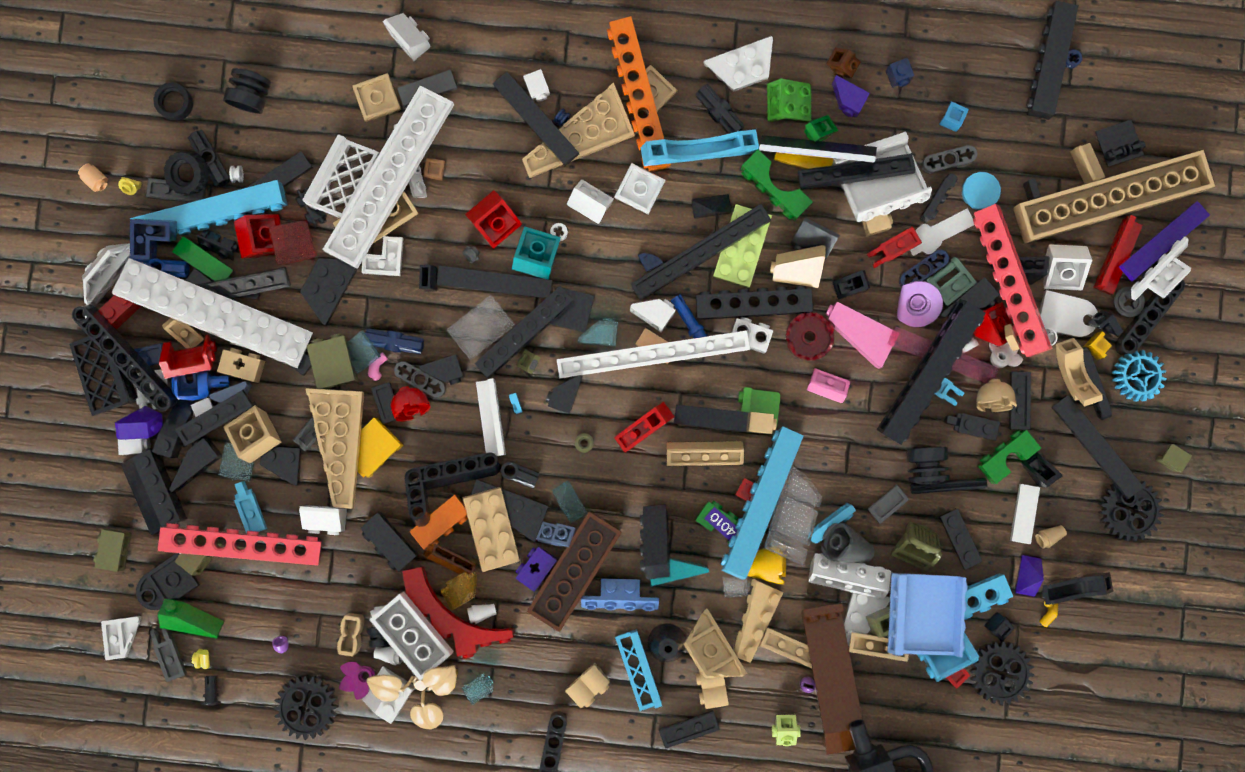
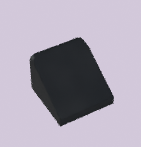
M998 612L985 624V627L1000 641H1004L1015 629Z

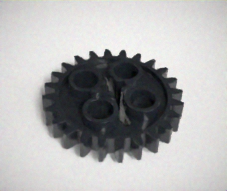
M1145 481L1140 482L1144 488L1130 497L1127 502L1124 501L1123 494L1115 484L1110 485L1112 490L1105 489L1107 496H1101L1104 503H1099L1098 505L1103 507V510L1098 513L1104 514V517L1100 521L1107 522L1104 528H1111L1109 534H1116L1117 539L1123 537L1124 541H1129L1131 538L1135 542L1138 538L1145 540V535L1152 536L1150 530H1158L1155 524L1162 523L1158 520V517L1164 516L1162 513H1159V510L1163 509L1164 506H1158L1162 499L1155 498L1158 491L1151 492L1153 486H1146ZM1142 501H1145L1147 504L1145 510L1141 508ZM1116 502L1120 503L1123 506L1131 507V509L1134 511L1145 514L1146 518L1142 517L1139 514L1131 513V511L1128 509L1117 506ZM1117 510H1120L1121 512L1120 519H1117L1115 517V513ZM1135 518L1139 520V525L1136 528L1133 525Z
M992 641V647L985 644V651L979 648L978 650L981 655L978 661L972 664L975 666L974 669L969 670V672L974 674V676L970 677V680L976 681L972 685L973 688H979L977 694H984L983 699L987 701L990 698L991 703L995 704L998 701L1000 705H1003L1004 700L1008 705H1011V699L1018 702V695L1024 698L1023 690L1030 691L1027 684H1033L1029 677L1034 676L1033 673L1029 672L1034 667L1027 664L1031 659L1024 657L1026 652L1023 650L1019 652V646L1013 647L1011 642H1008L1006 645L1004 641H1000L999 646L995 641ZM994 656H998L999 661L996 665H992L991 660ZM1013 662H1016V663H1017V668H1016V670L1011 671V670H1010V665H1011ZM988 666L999 671H1005L1008 674L1018 676V679L1002 674L999 675L996 672L986 670L985 667ZM992 674L993 681L987 684L986 677ZM1011 681V687L1005 690V683Z
M306 675L303 680L298 676L296 682L291 679L289 685L285 684L282 686L284 691L280 690L278 692L281 698L275 699V702L279 703V705L275 706L274 710L279 711L275 718H281L278 725H285L282 730L283 732L289 729V736L296 733V739L303 735L304 740H307L309 734L314 739L316 732L321 736L324 734L323 729L326 731L330 729L328 724L335 722L331 717H336L338 714L333 710L337 709L339 705L333 704L338 698L331 696L334 690H327L330 685L329 683L323 686L324 679L316 682V676L309 680V676ZM309 690H310V691L312 692V694H311V697L309 698V701H308ZM296 691L302 692V700L296 698ZM315 696H319L322 699L321 705L315 703ZM307 703V708L310 709L305 712V707L303 705ZM291 710H295L298 713V719L292 718ZM304 715V724H301V719ZM310 715H314L317 718L316 724L310 722Z

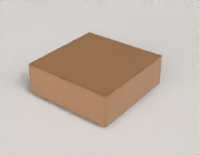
M426 158L423 177L443 181L446 162L444 160Z

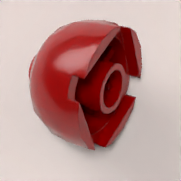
M409 386L400 388L393 396L390 405L393 417L398 422L413 420V415L420 413V416H422L431 408L426 394L418 388H409Z

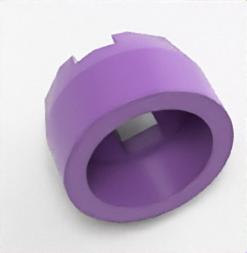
M279 636L272 641L273 649L276 652L284 653L288 650L289 643L287 637Z
M811 677L801 679L800 688L802 691L811 693L815 690V683ZM804 683H806V684H809V685H813V687H812V688H809V687H805V686H803V685H804Z

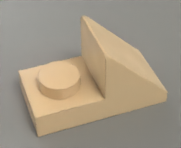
M170 318L162 325L163 329L185 348L196 347L204 340V337L195 327L176 319Z

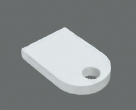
M1045 290L1039 311L1044 327L1052 328L1056 333L1071 337H1083L1095 330V327L1087 326L1083 322L1085 315L1090 316L1092 319L1098 313L1095 306L1087 300Z

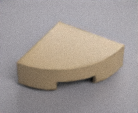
M1012 324L1006 325L1004 328L1005 337L1011 350H1019V343Z

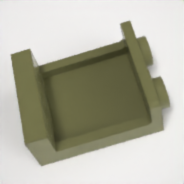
M334 334L328 340L323 341V338L312 340V344L306 345L317 389L326 390L358 382L357 374L354 373L347 345L348 338L346 336Z

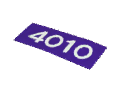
M715 507L704 518L729 541L737 533L736 525Z

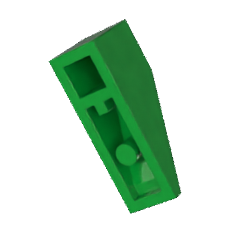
M165 599L158 612L160 628L217 639L224 624L223 620L181 601Z

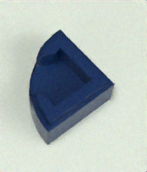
M642 253L638 255L646 273L663 264L662 260L653 254Z

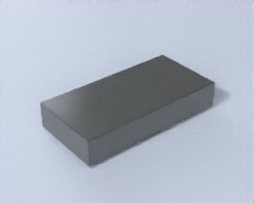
M895 485L868 507L867 510L881 524L910 499L898 485Z

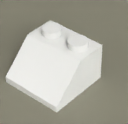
M402 13L383 21L389 34L413 61L431 47L428 42L430 38L423 30L420 32L416 28L417 23L411 16L407 18Z
M1049 244L1046 256H1049L1050 260L1048 275L1044 277V289L1083 290L1092 262L1088 247Z
M657 299L634 303L630 306V312L660 333H662L673 317L675 309H673L674 305L666 299L664 301Z
M313 505L300 506L302 529H308V533L320 534V530L328 531V535H339V532L345 531L347 508Z
M384 666L378 673V675L398 677L402 681L401 687L408 682ZM410 684L403 692H399L398 698L393 701H382L376 698L369 687L368 694L362 700L376 715L391 724L398 716L415 686Z

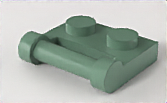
M953 257L950 263L935 275L924 280L939 290L945 307L977 283L956 257ZM953 269H957L959 273L941 287L937 285L939 280Z

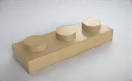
M766 629L759 646L812 668L806 644L772 629Z

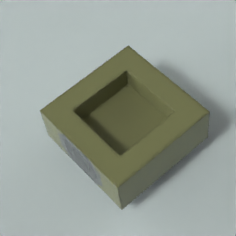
M524 350L516 366L532 374L541 358Z

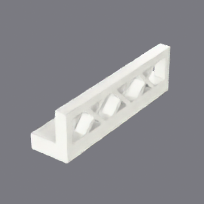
M491 378L486 381L476 382L486 453L492 452L496 456L506 455L496 380Z

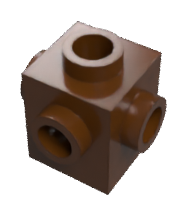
M835 47L826 64L834 71L833 74L835 76L852 79L861 62L855 57L856 54L853 51Z

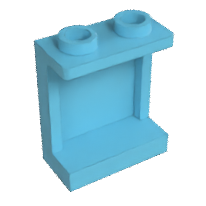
M965 632L963 633L965 649L962 657L917 654L920 661L924 660L928 666L925 669L931 679L935 678L936 682L978 661L979 655Z

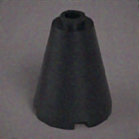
M660 624L649 634L648 649L655 659L661 662H673L684 653L686 638L682 630L676 625Z

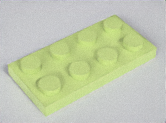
M736 204L730 223L752 209ZM770 222L720 253L713 277L750 288Z

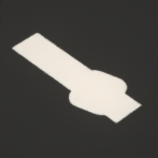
M968 208L932 227L927 224L920 225L915 231L922 244L910 250L912 255L914 256L922 251L926 254H932L940 247L942 241L973 226V218Z

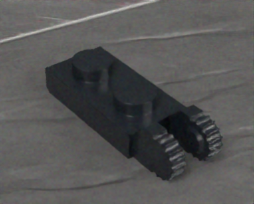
M950 173L943 179L919 218L922 222L926 223L928 220L935 218L939 211L936 208L939 203L943 204L948 197L946 192L955 186L958 180L957 175Z

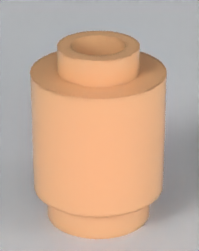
M87 163L79 169L80 179L94 192L102 191L107 187L108 178L94 165Z

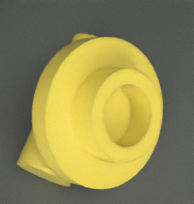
M122 177L118 185L123 193L134 195L141 188L142 182Z
M198 649L197 652H194L192 664H194L195 668L199 669L202 667L203 669H208L210 667L208 650Z

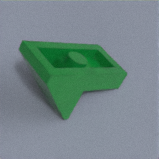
M826 115L806 124L804 133L809 140L816 142L825 140L836 133L838 129L830 116Z

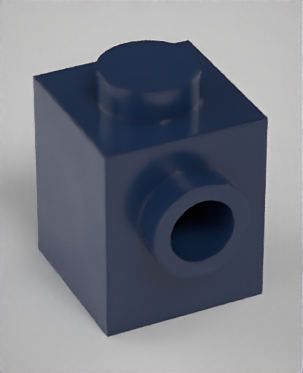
M908 58L892 63L886 69L892 88L897 86L904 87L910 84L911 79L914 77Z

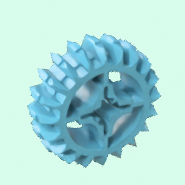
M1140 350L1139 353L1136 351L1132 354H1124V357H1120L1118 359L1120 363H1115L1114 365L1118 370L1112 371V374L1117 375V378L1112 380L1113 382H1118L1115 388H1121L1119 394H1126V399L1133 398L1135 402L1139 400L1147 401V398L1153 399L1154 394L1158 395L1160 393L1158 388L1165 387L1161 381H1166L1167 379L1162 377L1166 370H1161L1160 368L1164 363H1157L1159 357L1152 358L1153 353L1148 352L1146 354L1145 350ZM1141 362L1145 363L1149 367L1150 371L1146 370L1144 364H1141ZM1132 363L1131 372L1128 375H1126L1127 369L1129 365ZM1139 373H1140V374H1146L1145 376H1141L1140 378H1138V377L1133 378V377H1132V376H1135V375H1137V374H1139ZM1150 377H1152L1151 383L1148 386L1147 381ZM1128 381L1133 382V383H1134V386H1135V388H1137V390H1135L1134 388H1132V387L1130 386V384L1128 383Z

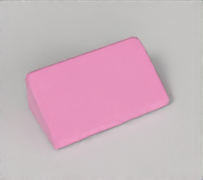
M815 368L807 390L843 403L851 381Z

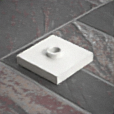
M631 163L615 198L649 215L665 183V179Z

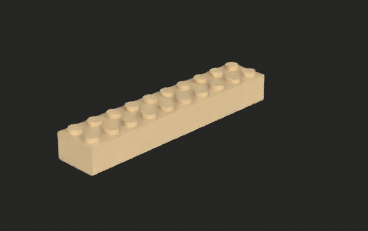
M1204 150L1023 202L1015 206L1013 210L1023 242L1026 244L1204 192L1215 187Z

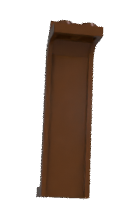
M842 603L804 609L801 612L824 731L822 743L823 747L826 748L827 755L855 750L849 724L854 720H863L842 618V612L844 611Z

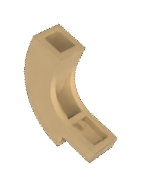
M1074 338L1057 343L1056 354L1059 368L1074 400H1079L1083 406L1102 401V393L1087 374L1083 360V348Z

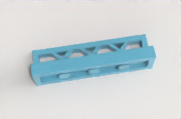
M635 629L615 636L639 710L661 707L662 702L638 630ZM631 636L633 642L631 649L624 648L620 639ZM631 654L638 657L639 664L637 668L628 664ZM637 673L645 678L643 687L634 682ZM643 691L651 695L653 702L642 705L640 697Z

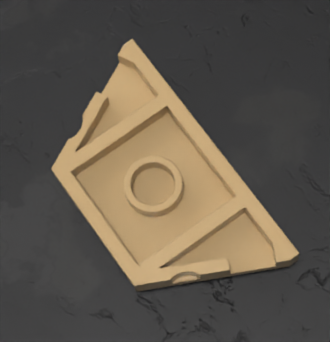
M705 609L684 642L685 648L704 678L746 675V670L709 610Z

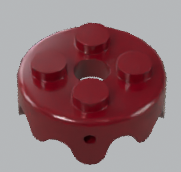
M802 313L791 321L786 330L787 347L794 356L801 360L814 361L820 359L831 350L834 344L833 324L819 313ZM806 332L814 334L815 339L813 342L805 340L804 335Z

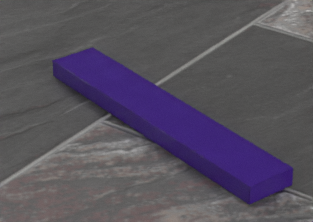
M1196 201L1122 263L1119 268L1132 282L1161 258L1162 255L1168 252L1177 240L1181 241L1208 218L1210 214Z

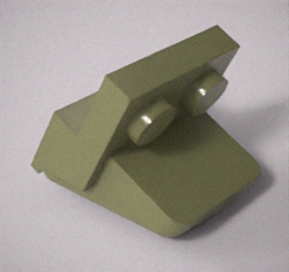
M909 522L906 526L905 534L893 548L891 556L927 571L930 566L934 567L942 557L939 535L926 526Z

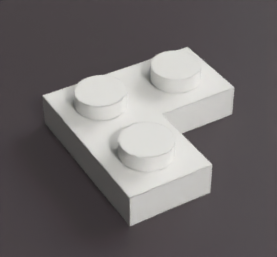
M384 236L382 255L366 254L362 260V273L401 276L403 237Z

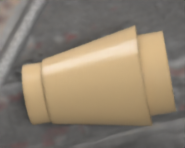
M1060 525L1041 530L1035 537L1038 545L1044 549L1053 546L1066 536L1067 533L1065 528Z

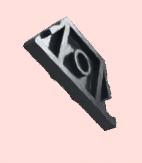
M318 259L300 291L322 324L326 326L358 270L340 259Z

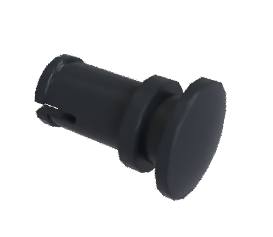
M204 676L205 694H203V697H205V702H201V705L213 706L220 704L221 701H217V696H219V693H217V676Z

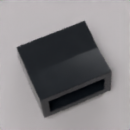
M420 265L419 289L437 292L438 268L436 266Z

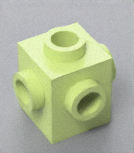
M776 715L775 725H772V737H776V745H796L797 737H800V725H797L796 715Z

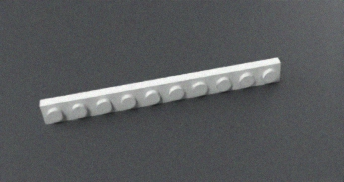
M747 331L557 359L559 378L745 351L750 350Z

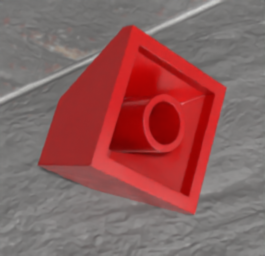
M1003 302L984 310L986 313L984 321L974 331L975 337L999 347L1008 342L1005 337V326L1009 324L1014 325L1011 318L1007 315Z

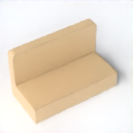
M1090 143L1083 146L1080 145L1070 151L1084 184L1105 178Z

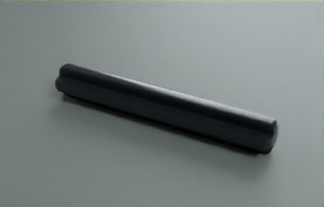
M986 478L943 481L939 484H910L912 494L987 488Z

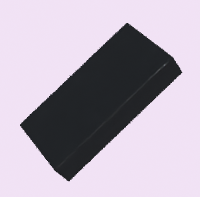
M387 382L372 387L371 390L382 424L396 421L390 406L394 396L391 383Z

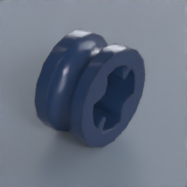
M1070 50L1065 67L1069 69L1076 68L1082 62V54L1078 50ZM1075 56L1076 60L1070 62L1069 58Z
M562 108L555 116L553 122L555 124L558 123L561 128L569 120L571 114L565 113V109Z

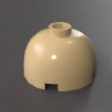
M1000 379L989 380V383L984 384L977 393L976 403L977 409L985 412V408L991 409V412H1003L1013 409L1012 405L1017 406L1013 388L1009 384L1001 382Z

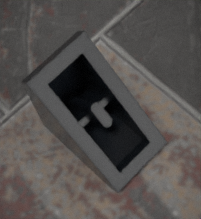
M865 270L832 282L838 300L866 292L870 289Z
M1038 452L1022 462L1023 467L1038 487L1047 488L1062 477V474Z

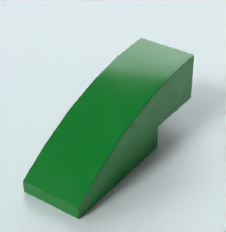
M184 236L172 251L214 281L227 279L233 271L232 268Z

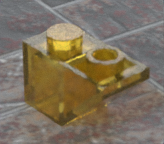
M475 571L470 574L464 572L447 581V586L440 590L451 611L475 598L477 579Z

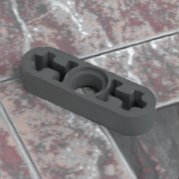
M967 145L929 155L922 161V169L926 173L932 174L970 164L977 158V150L975 147ZM966 150L968 153H972V156L969 159L968 157H962L961 159H959V156L966 153ZM946 155L954 157L953 164L945 162L944 158ZM940 157V163L934 165L933 169L931 166H927L929 160L937 162Z
M407 362L396 364L394 372L398 378L435 398L442 397L445 394L446 386L440 380ZM406 365V370L413 373L412 376H409L407 374H403L401 376V371L399 370V368H404ZM419 374L425 376L426 380L423 385H417L415 382V378ZM430 379L433 380L430 382L431 384L435 386L440 384L439 388L442 389L440 393L436 392V394H434V389H432L431 387H428L427 390L425 389V387L429 384Z

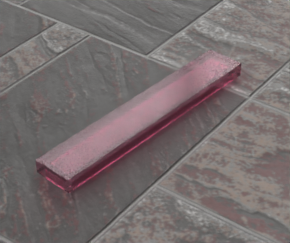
M894 326L887 344L923 358L933 341ZM963 353L952 365L953 371L983 383H989V380L995 379L999 371L998 367Z

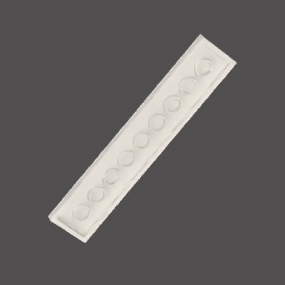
M422 86L418 88L323 248L325 252L358 269L454 106L452 101Z
M128 258L112 291L113 295L295 368L299 367L307 349L306 345L309 344L313 332L131 258Z

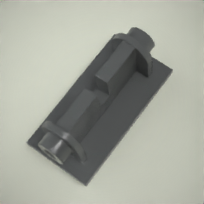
M313 416L292 440L300 445V448L304 451L310 450L311 445L317 439Z

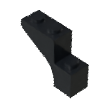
M1110 572L1086 574L1081 577L1056 579L1043 585L1042 596L1046 601V605L1083 597L1107 595L1113 592Z

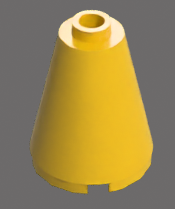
M778 545L758 550L748 576L777 584H785V581L782 580V577H786V555H783L782 550H785V546Z

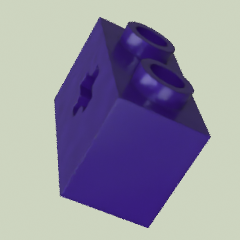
M540 545L537 549L534 547L527 555L530 559L526 564L521 563L516 570L518 574L516 579L533 592H535L558 560ZM531 563H532L533 565H535L536 563L540 564V565L538 566V568L540 569V571H538V570H536L535 572L531 571L532 568H533V567L531 566Z

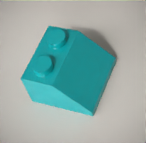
M524 226L514 255L512 269L549 280L561 237Z

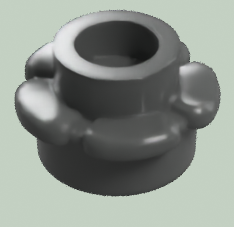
M467 245L465 250L462 251L464 257L470 263L479 260L478 255L480 253L474 246L470 247Z

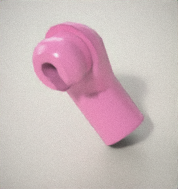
M383 352L369 363L368 376L374 381L381 378L382 375L379 372V368L388 360Z

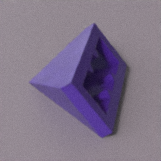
M1021 555L1015 593L1035 597L1044 580L1042 559Z

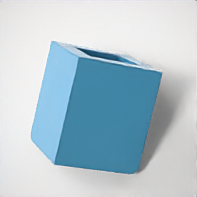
M951 101L939 125L956 132L962 126L969 109Z

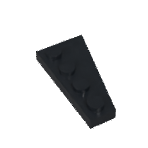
M477 479L471 495L497 488V486ZM501 488L510 525L533 542H536L549 506Z

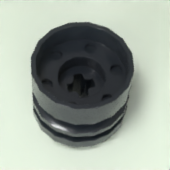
M232 68L231 75L233 77H230L228 82L236 88H226L223 101L240 110L262 114L266 101L258 95H268L269 91L266 88H270L271 81L256 72Z
M948 447L906 449L907 462L916 463V467L908 469V473L917 472V477H908V482L923 485L939 484L950 480V475H941V471L949 470V467L940 466V462L949 459Z

